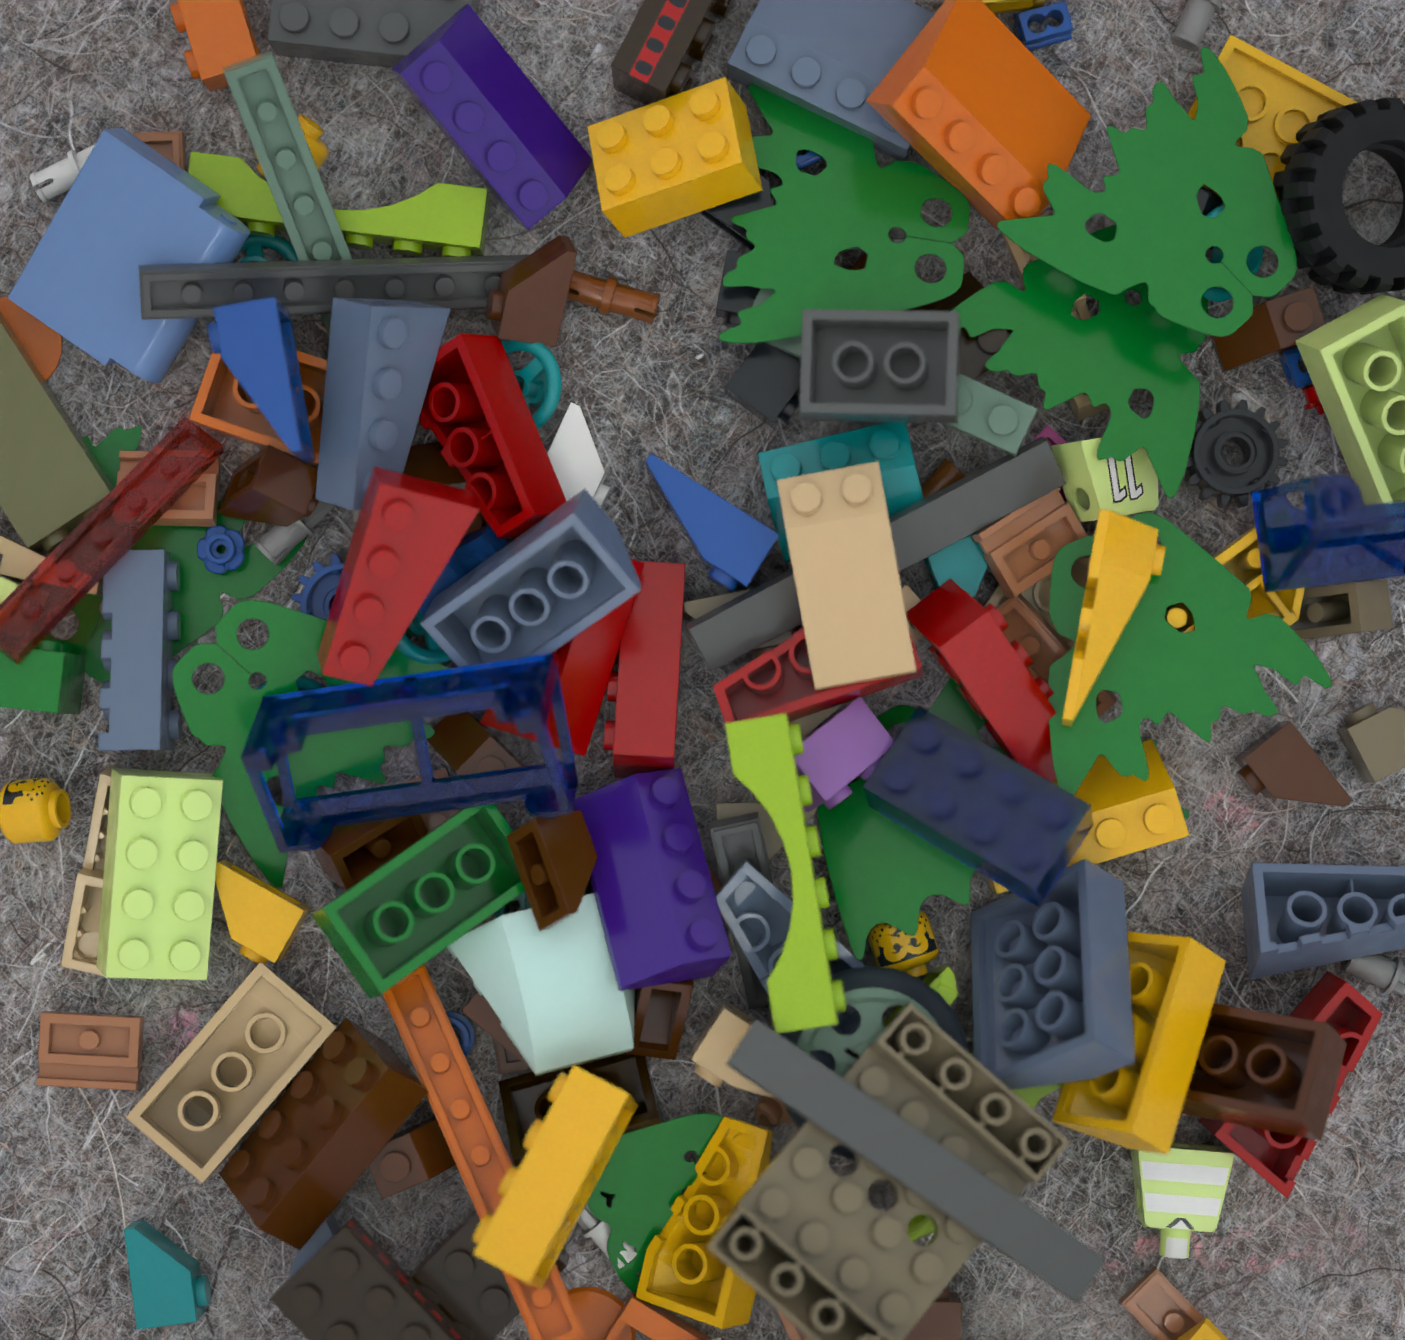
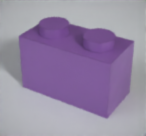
M860 696L841 708L803 739L805 754L795 755L798 775L808 774L813 805L804 806V809L809 812L824 803L828 810H830L853 792L847 784L860 775L863 781H865L887 764L883 755L893 748L896 742Z

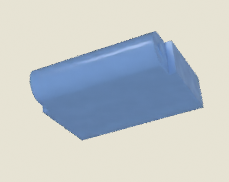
M124 128L104 129L8 299L103 365L107 366L118 363L146 381L161 383L199 318L142 320L139 265L233 263L247 240L250 230L244 223L216 204L221 195Z

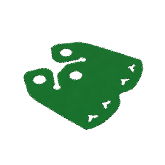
M711 1113L691 1114L623 1134L593 1190L587 1205L595 1217L611 1227V1233L607 1241L609 1259L620 1279L634 1293L637 1292L640 1280L636 1273H641L646 1250L656 1234L661 1233L672 1216L673 1212L670 1208L677 1196L681 1195L684 1188L692 1185L697 1178L695 1170L697 1163L686 1161L684 1159L685 1153L695 1151L697 1156L701 1157L723 1120V1116ZM602 1191L608 1194H615L611 1207H607L606 1197L600 1194ZM623 1242L636 1247L634 1252L637 1255L629 1263L619 1253L627 1251L622 1245ZM617 1257L625 1264V1266L620 1269L617 1265Z

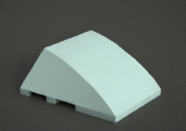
M594 893L583 895L577 913L548 930L539 931L532 909L502 915L464 934L447 947L455 959L458 958L474 981L473 986L480 996L483 995L501 1020L500 1025L536 1076L629 1052L634 1049L635 989L618 990Z

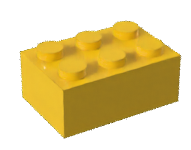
M726 77L587 126L601 210L624 238L763 190L747 108Z

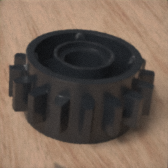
M1226 399L1216 403L1215 415L1207 407L1198 412L1202 423H1196L1186 468L1190 477L1184 484L1186 487L1196 484L1201 489L1198 498L1201 501L1208 499L1210 496L1217 497L1218 508L1226 507L1231 498H1234L1238 508L1248 505V493L1257 501L1262 500L1267 496L1263 485L1266 484L1272 487L1278 485L1281 480L1274 472L1277 468L1287 466L1288 460L1279 457L1280 449L1288 445L1286 439H1278L1275 431L1280 426V423L1278 421L1268 423L1263 418L1266 411L1264 407H1260L1254 412L1247 410V400L1243 399L1237 402L1234 409H1230ZM1224 442H1234L1242 449L1243 460L1239 467L1230 466L1222 459L1221 448Z

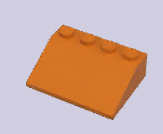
M946 0L866 100L946 181L958 189L966 197L967 201L995 229H998L997 223L1003 220L1039 217L1050 204L1043 190L1044 182L1048 179L1047 165H1056L1066 172L1091 117L1089 112L981 0Z

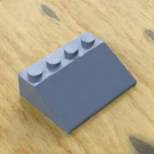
M760 0L728 61L727 78L748 88L751 84H754L873 140L874 149L904 162L911 145L866 100L935 13L909 0Z
M1083 859L970 913L974 1058L1010 1090L1095 1079L1135 1062L1123 881L1088 860Z

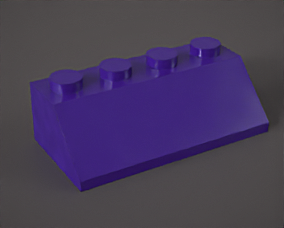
M469 4L463 6L391 68L392 72L512 218L527 230H530L567 198L593 161Z
M681 768L633 774L574 799L571 803L573 811H582L598 856L590 880L618 990L624 991L714 976L731 958L732 954Z

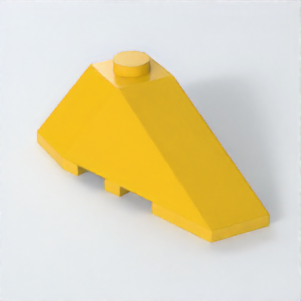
M1099 510L1062 717V726L1071 727L1147 590L1151 574L1161 576L1166 546L1156 544L1159 529L1110 510Z
M729 1116L723 1118L695 1166L697 1178L692 1185L687 1187L683 1195L677 1196L670 1208L673 1212L672 1216L661 1233L653 1237L646 1250L635 1298L719 1329L749 1323L756 1291L707 1249L706 1246L732 1208L770 1164L773 1130Z

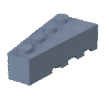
M333 297L316 482V500L350 510H361L374 466L403 474L451 308L413 300Z
M165 549L104 550L102 615L104 620H111V630L103 632L101 660L103 661L104 670H111L110 680L104 681L103 688H100L99 709L103 711L105 720L109 721V733H99L98 751L174 750V740H181L182 713L181 710H174L172 677L173 669L179 661L173 660L172 640H180L181 637L180 612L172 611V591H179L180 565L179 561H171V553Z
M1287 863L1251 864L1241 889L1249 980L1405 948V867Z

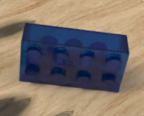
M920 706L914 711L863 786L869 807L1038 908L1093 827L1091 805Z

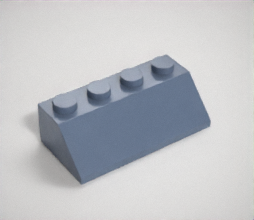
M583 489L434 597L420 624L478 690L488 698L641 590L642 585L618 527L591 495Z

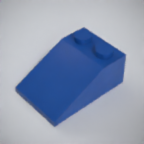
M276 297L213 307L216 322L208 324V332L214 354H221L222 360L288 449L306 463L316 461L290 312Z
M650 453L645 461L647 472L703 565L710 569L707 578L730 593H733L736 587L747 590L776 545L780 534Z

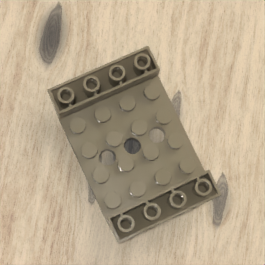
M908 1003L881 1031L842 1076L843 1079L1016 1197L1019 1196L1027 1184L1039 1182L1070 1143L1066 1137L911 1003ZM805 1120L732 1208L706 1248L811 1340H903L983 1240L854 1152L855 1166L852 1172L846 1176L835 1174L828 1165V1155L835 1146L844 1145L808 1120ZM876 1180L888 1182L894 1190V1202L891 1207L884 1211L875 1209L868 1200V1189ZM918 1214L927 1216L934 1226L933 1238L923 1246L915 1244L908 1235V1224Z

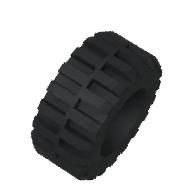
M1384 97L1377 100L1368 99L1329 110L1319 115L1317 121L1305 124L1296 133V140L1299 143L1287 145L1280 157L1281 163L1286 165L1285 170L1275 172L1273 185L1275 189L1279 190V203L1282 215H1284L1288 232L1293 241L1297 268L1310 267L1309 279L1321 286L1331 285L1334 291L1340 293H1360L1363 295L1405 290V104L1400 98ZM1364 150L1378 154L1391 165L1400 180L1403 192V209L1400 221L1392 235L1380 245H1375L1365 240L1355 231L1346 216L1343 206L1342 187L1345 174L1354 158Z

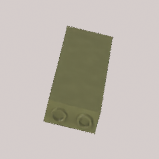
M0 312V507L28 549L37 552L44 549L46 553H51L67 544L72 539L70 532L86 522L88 526H92L110 516L114 512L111 505L115 503L116 488Z

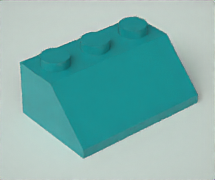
M885 422L758 453L767 500L776 533L780 534L778 540L785 564L791 562L777 480L878 461L889 517L924 499L906 422Z

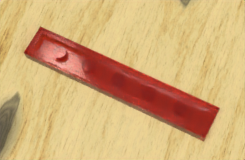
M184 416L0 604V652L18 665L224 452L222 444Z

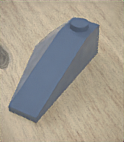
M745 861L716 893V899L723 918L769 996L767 981L780 959L789 933L793 900L749 862ZM836 938L838 959L829 960L831 975L845 969L867 967L862 960H857L853 952ZM846 1005L847 1011L838 1012L839 1022L832 1025L841 1034L852 1033L860 1025V1014L856 1008L850 1005ZM815 1050L811 1053L830 1070L835 1065V1059L829 1052Z

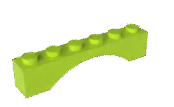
M191 151L188 173L221 195L216 204L244 223L250 230V235L275 237V230L287 232L268 182L259 177L240 157ZM438 182L420 194L390 206L366 210H333L347 246L350 248L371 250L373 249V243L393 245V252L410 256H421L422 249L442 251L441 257L484 256L491 197L486 188Z
M787 713L725 723L733 775L753 792L770 814L784 842L791 868L793 906L790 929L780 959L767 981L775 1032L784 1033L838 1024V1012L847 1011L842 980L832 981L829 960L838 959L834 928L824 929L821 909L829 908L830 903L825 877L815 878L812 857L821 856L817 826L807 827L804 806L813 805L808 774L798 775L795 755L805 754L800 723L790 725Z

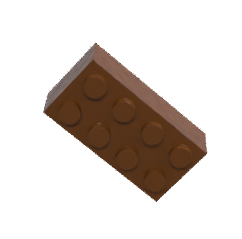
M1213 1003L1181 1113L1322 1141L1347 1043L1328 1023Z
M345 1018L338 1028L328 1036L321 1049L303 1071L294 1078L290 1087L273 1108L263 1116L260 1124L239 1150L230 1157L219 1175L258 1229L301 1250L427 1095L428 1091L385 1041Z

